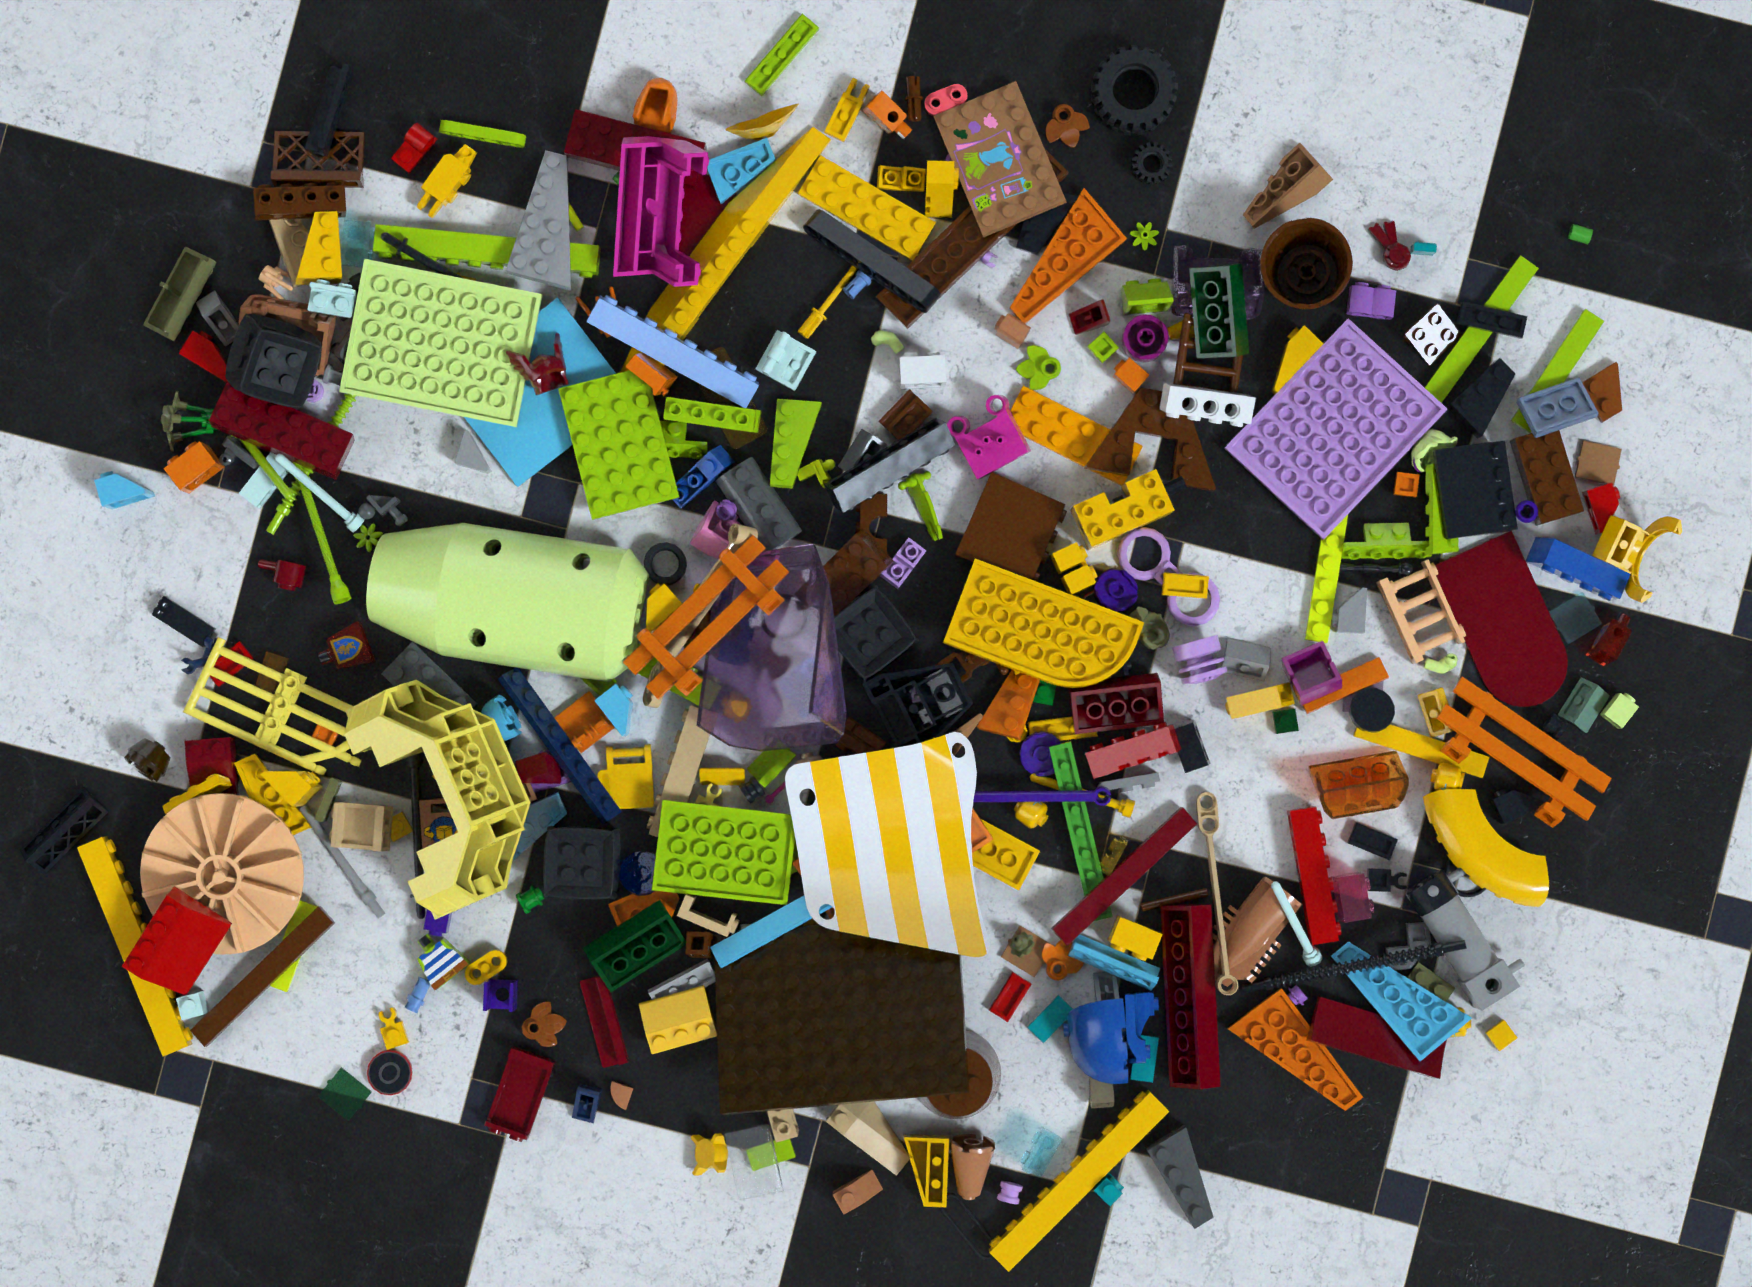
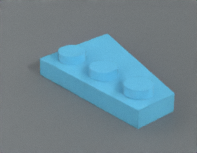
M767 138L709 160L707 170L720 204L725 202L775 161Z
M559 792L530 804L524 822L525 830L521 832L513 860L547 832V827L554 826L567 814Z

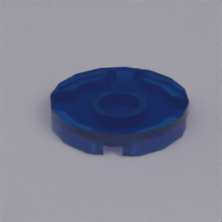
M639 851L629 855L622 862L619 874L620 881L628 892L637 896H645L655 892L652 890L656 855L650 852Z

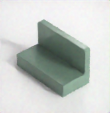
M1581 677L1558 713V716L1587 733L1607 702L1609 694L1599 685Z

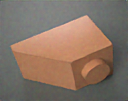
M871 1169L834 1190L833 1197L844 1215L882 1191L883 1188Z

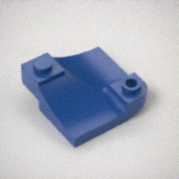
M1154 992L1126 993L1128 1063H1146V1059L1151 1058L1150 1045H1146V1040L1141 1037V1034L1149 1016H1154L1155 1010H1159V999L1154 997Z

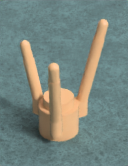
M269 265L262 270L259 280L265 283L263 287L269 290L276 298L284 299L273 287L277 288L280 285L289 291L293 290L290 285L282 281L283 276L289 277L287 271L277 266L272 268Z

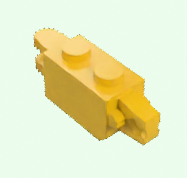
M465 144L454 156L452 154L444 155L421 186L422 190L426 193L417 204V208L420 210L425 208L433 197L437 201L428 214L429 217L433 218L443 205L446 207L448 203H453L458 195L457 190L459 187L466 185L471 178L470 166L477 153Z

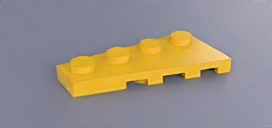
M257 754L234 763L248 797L263 804L276 815L281 816L283 822L288 826L293 835L312 828L299 809L292 807L260 775L263 771L269 770Z

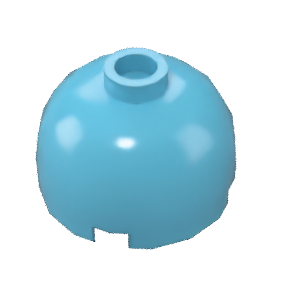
M498 695L483 706L481 713L495 719L502 738L506 741L522 733V731L518 730L521 728V723L511 705L507 707L503 703L506 701L505 697Z

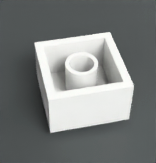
M937 351L927 352L926 356H918L914 352L904 353V357H900L899 360L901 389L945 387V355H940V352Z

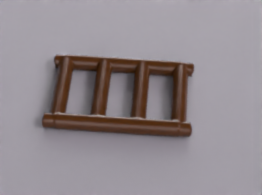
M1184 313L1173 384L1237 393L1243 355L1233 358L1232 368L1186 362L1187 349H1196L1195 340L1189 339L1191 326H1194L1193 317L1189 313ZM1184 371L1231 377L1229 390L1182 384Z

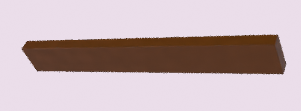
M318 906L190 1030L204 1047L212 1043L335 924L333 919L321 906Z

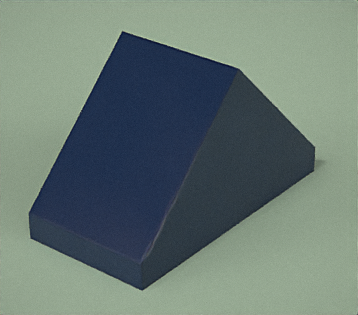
M580 1084L576 1092L572 1118L594 1124L603 1089Z

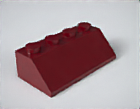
M1158 673L1107 678L1102 682L1086 687H1069L1075 734L1152 726L1164 722L1162 689Z

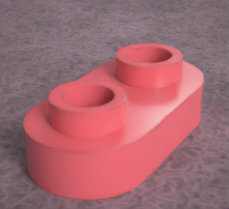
M953 84L933 92L925 99V110L929 115L934 116L961 105L967 101V91L962 85ZM953 92H959L961 96L956 99L952 94ZM933 100H938L940 105L934 107L931 103Z

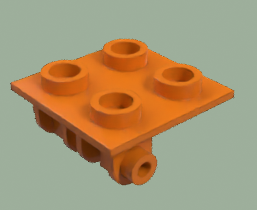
M590 691L554 717L580 753H583L615 728L594 701L596 698Z

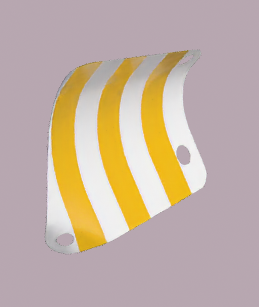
M952 732L909 746L800 763L788 769L785 775V785L796 838L806 907L810 916L819 925L840 932L969 957H982L989 952L990 939L978 904L972 862L971 816L976 787V762L972 745L963 734ZM955 743H961L965 748V755L961 758H956L952 754V746ZM805 788L811 789L816 796L815 802L810 806L803 805L799 798L800 792ZM829 904L834 908L835 915L832 919L826 920L820 916L819 908L822 905Z

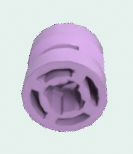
M315 379L306 401L311 403L320 401L324 395L322 384Z

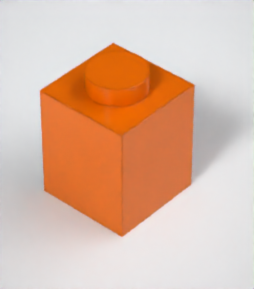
M1130 357L1126 362L1122 359L1114 368L1116 373L1113 377L1132 394L1149 377V374Z

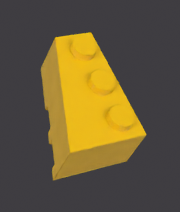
M927 161L926 217L952 218L954 189L957 190L959 168H954L955 161Z
M338 211L314 213L295 285H309L310 282L316 283L317 279L329 281L330 284H339L341 282L342 268Z
M903 1134L923 1206L946 1207L949 1136Z

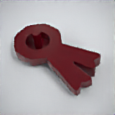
M1384 222V231L1378 223L1374 227H1370L1368 229L1369 232L1385 249L1383 254L1385 265L1395 271L1406 268L1409 265L1411 254L1407 246L1397 242L1395 222Z

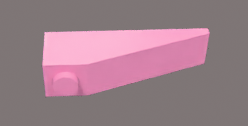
M714 500L696 528L690 544L708 556L719 559V554L729 544L728 533L730 527L734 523H740L737 521L739 518L737 515L734 520H721L716 513V507L719 503ZM762 551L747 568L762 573L776 559L781 564H783V561L773 551L766 556Z

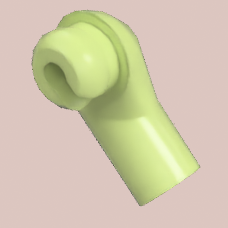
M879 330L871 337V341L875 346L888 344L895 354H898L905 348L893 332Z

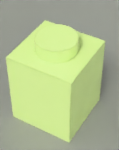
M1617 693L1601 712L1600 716L1617 729H1620L1626 725L1639 707L1634 703L1636 700L1629 694Z

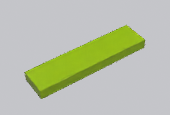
M802 13L746 78L745 83L762 97L818 32L819 27Z

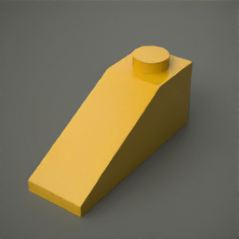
M1305 325L1300 330L1296 327L1287 336L1290 341L1285 346L1272 388L1274 395L1324 344Z

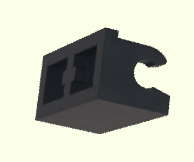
M1196 722L1175 728L1181 747L1178 755L1185 773L1211 764Z

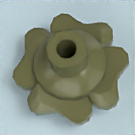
M1026 932L1013 936L1011 939L1012 943L1010 944V948H1012L1011 954L1017 955L1019 958L1023 957V955H1028L1034 946L1033 936L1027 935Z

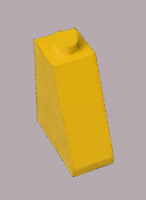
M1290 682L1226 697L1225 707L1231 719L1282 708L1295 704Z

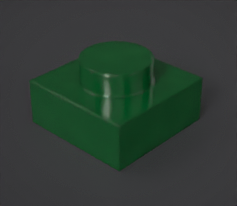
M1296 709L1272 712L1275 734L1299 731Z

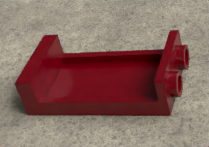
M513 1046L510 1049L506 1067L484 1126L489 1127L488 1131L501 1134V1132L510 1134V1139L522 1142L523 1139L527 1140L530 1136L556 1061Z

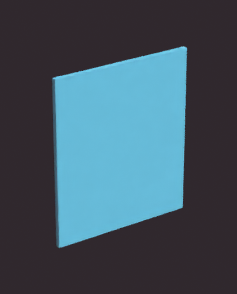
M557 297L539 311L530 363L540 354L554 356L555 335L559 333L566 365V377L569 383L559 388L616 374L563 305L561 299ZM528 380L525 383L517 427L464 417L517 487L573 445L559 388L536 395L534 388Z

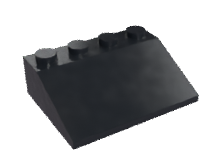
M1505 441L1433 450L1445 539L1518 530Z

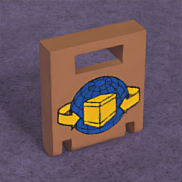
M444 798L419 800L423 849L428 847V845L458 833L450 812L432 813L433 804L446 803Z

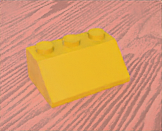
M263 771L260 774L292 807L306 805L323 788L320 784L322 780L313 771L311 773L309 771Z
M704 985L639 1003L651 1054L717 1036L716 1023Z

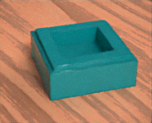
M1415 242L1411 246L1410 254L1433 256L1436 253L1437 244Z

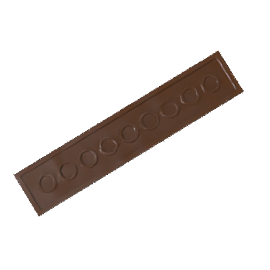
M1045 149L1056 178L1060 183L1069 173ZM969 206L907 268L936 287L941 294V298L1015 225L983 238L971 206ZM886 288L876 296L907 329L924 314Z

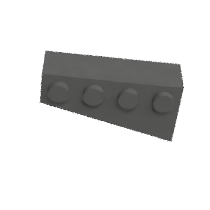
M1183 1124L1145 1147L1192 1227L1196 1229L1214 1218L1186 1126Z

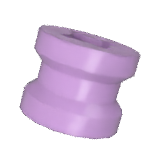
M1001 1181L1000 1186L1002 1189L997 1199L1011 1204H1019L1020 1199L1018 1195L1022 1191L1023 1186L1013 1182Z

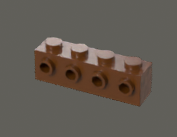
M307 183L303 187L283 184L280 187L271 188V185H259L258 188H253L255 220L312 219L315 212L338 211V218L346 217L345 185H339V183H327L326 186Z

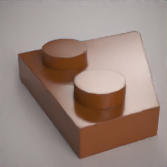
M1615 362L1582 382L1598 411V418L1601 423L1622 411L1618 363Z

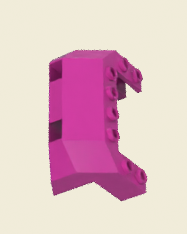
M650 136L623 138L613 277L654 274L674 287L698 285V279L701 274L700 263L679 251V243L681 241L680 224L683 219L684 177L690 176L691 169L706 175L709 165L707 151L685 140Z

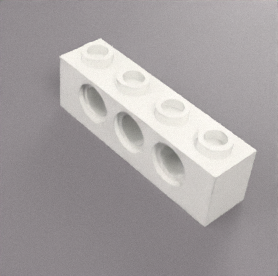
M1164 383L1159 409L1166 412L1168 417L1179 418V415H1188L1187 419L1200 421L1202 417L1209 418L1208 422L1222 424V420L1230 421V425L1243 427V423L1251 424L1256 398L1249 394ZM1189 397V405L1183 408L1182 401ZM1210 400V408L1207 411H1204V403ZM1231 403L1232 410L1225 414L1226 405Z

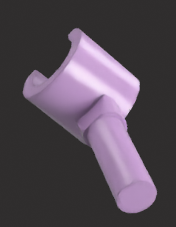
M988 251L980 260L988 267L993 268L996 265L989 262V259L998 257Z

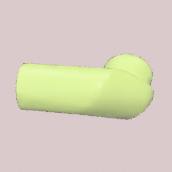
M1453 653L1447 654L1439 661L1426 658L1424 668L1445 674L1455 668L1458 658Z

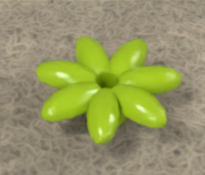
M1138 222V231L1130 232V235L1137 237L1133 242V246H1137L1142 242V248L1146 251L1148 243L1157 245V242L1152 237L1158 235L1159 231H1150L1152 227L1151 222H1148L1145 228Z
M374 523L369 526L368 530L361 524L360 530L362 533H355L353 535L355 538L360 539L357 548H361L366 544L367 551L371 552L372 544L376 546L378 540L375 538H379L383 533L379 531L374 532Z

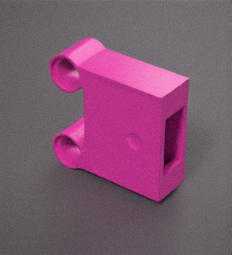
M993 395L987 399V411L992 415H997V417L975 430L969 432L970 422L964 416L952 417L947 423L951 435L955 437L977 479H981L1031 452L1028 443L1009 410V401L1003 395ZM995 399L1002 401L1003 406L1000 411L994 410L992 406ZM957 420L963 423V430L960 433L954 429V423Z

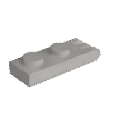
M1159 772L1103 781L1098 784V787L1105 786L1109 790L1119 788L1120 792L1132 791L1135 785H1142V789L1155 787V782L1160 781Z

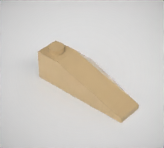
M875 1101L837 1105L826 1118L828 1124L896 1176L910 1160L909 1154Z

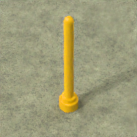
M1036 773L1030 775L1032 782L1059 790L1057 780L1045 776H1036ZM1098 794L1100 798L1105 797L1104 795ZM1111 798L1110 802L1105 806L1118 809L1122 816L1130 818L1135 801L1128 798L1121 801Z

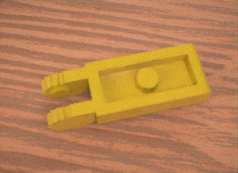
M852 78L846 92H843L824 131L825 134L842 142H845L870 88L869 85L865 84L858 98L852 96L851 94L857 85V79Z

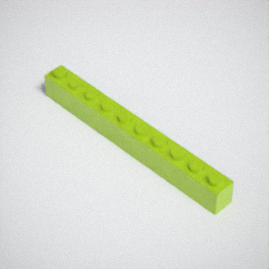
M375 224L373 252L382 259H392V256H397L396 252L398 249L381 239V234L386 232L402 242L405 237L408 238L407 245L436 262L441 260L445 261V264L458 266L459 262L468 263L469 267L481 268V264L490 265L491 269L503 270V267L508 265L516 237ZM570 243L571 273H578L579 277L592 278L593 275H598L601 252L599 245ZM403 252L399 255L403 261H414L412 257Z

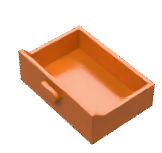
M644 353L635 354L626 365L627 369L652 387L653 395L655 396L660 394L666 396L669 393L668 389L678 377L660 362Z

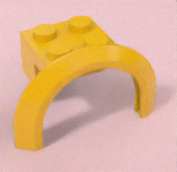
M1611 515L1592 556L1631 574L1625 591L1631 599L1643 603L1651 598L1653 594L1643 589L1639 582V567L1643 555L1650 544L1660 535L1668 532L1681 535V520L1670 516L1662 517L1651 523L1645 530H1642L1641 527Z

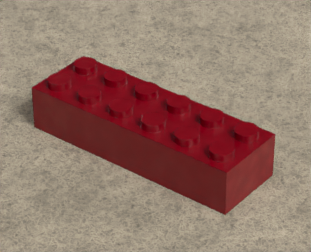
M575 109L564 154L567 158L620 171L621 145L625 137L650 136L685 140L705 151L707 146L705 142ZM691 169L690 176L684 177L683 187L696 190L700 173Z
M228 381L209 419L211 427L276 455L279 453L283 454L288 460L334 480H337L355 441L354 435L348 431L292 407L274 404L246 395L234 389Z

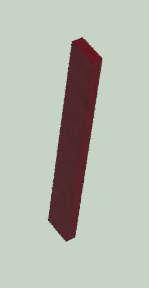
M1180 807L1051 928L1052 931L1068 946L1197 825L1195 820L1183 807Z

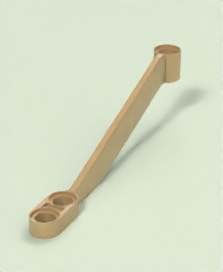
M734 523L729 529V544L727 548L734 554L752 535L758 539L757 529ZM720 559L717 560L700 586L724 564ZM721 592L665 646L674 657L677 656ZM659 661L652 668L646 686L664 669ZM645 687L643 694L644 706L658 708L663 696L658 700Z
M1203 792L1196 798V810L1199 830L1206 837L1222 974L1216 980V988L1224 995H1233L1238 989V981L1230 975L1213 843V835L1219 828L1218 805L1214 794ZM1206 795L1210 796L1213 800L1212 806L1207 809L1203 808L1200 804L1201 798ZM1206 818L1213 819L1215 827L1211 831L1204 830L1202 822ZM1229 978L1232 980L1233 986L1230 990L1225 991L1222 989L1221 983L1224 979Z

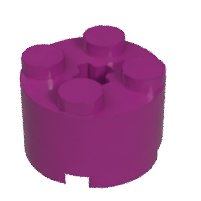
M1147 314L1139 315L1133 318L1125 327L1121 340L1122 347L1132 360L1141 363L1151 362L1163 353L1167 346L1169 335L1167 327L1158 318ZM1143 334H1145L1146 337H1150L1147 344H1145L1142 340L1140 341V338Z

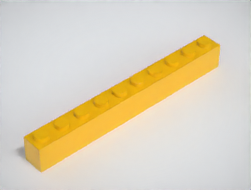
M106 836L79 846L77 849L122 959L125 962L147 927V924L142 922L140 914H142L138 902H134L131 895L133 888L130 882L126 881L123 876L125 872L124 866L120 860L117 861L114 854L116 852L115 844ZM128 971L162 1056L192 1045L193 1035L190 1028L185 1027L183 1020H181L179 1008L174 1000L176 998L175 991L143 980Z
M1149 1090L1146 1093L1140 1092L1133 1100L1135 1104L1130 1109L1125 1107L1117 1116L1119 1120L1114 1125L1109 1123L1101 1132L1103 1136L1098 1141L1093 1139L1085 1148L1087 1152L1082 1157L1077 1155L1070 1162L1069 1165L1071 1167L1065 1173L1061 1171L1054 1178L1053 1181L1055 1183L1049 1189L1045 1187L1038 1194L1037 1197L1039 1199L1033 1205L1029 1203L1022 1210L1021 1213L1023 1215L1017 1221L1013 1219L1006 1226L1005 1229L1007 1231L1001 1237L997 1235L989 1243L991 1246L989 1253L1008 1272L1169 1112Z

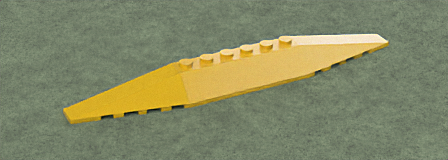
M812 127L733 198L689 256L700 263L701 274L698 279V285L674 287L668 284L650 308L646 317L658 323L657 327L662 330L669 328L678 334L677 338L684 340L707 305L750 247H753L831 139L815 127ZM632 347L620 373L628 371L629 369L626 368V365L632 357L643 352Z

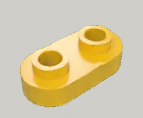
M492 950L468 965L465 970L466 980L472 985H480L501 972L507 965L505 953L500 950ZM494 957L500 959L499 965L493 964L492 959ZM475 969H479L481 971L480 977H475L473 975V971Z

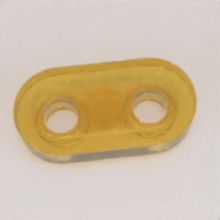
M1122 836L1119 839L1114 837L1108 847V850L1111 851L1110 854H1105L1099 864L1102 866L1101 872L1108 876L1111 874L1128 843L1127 839Z

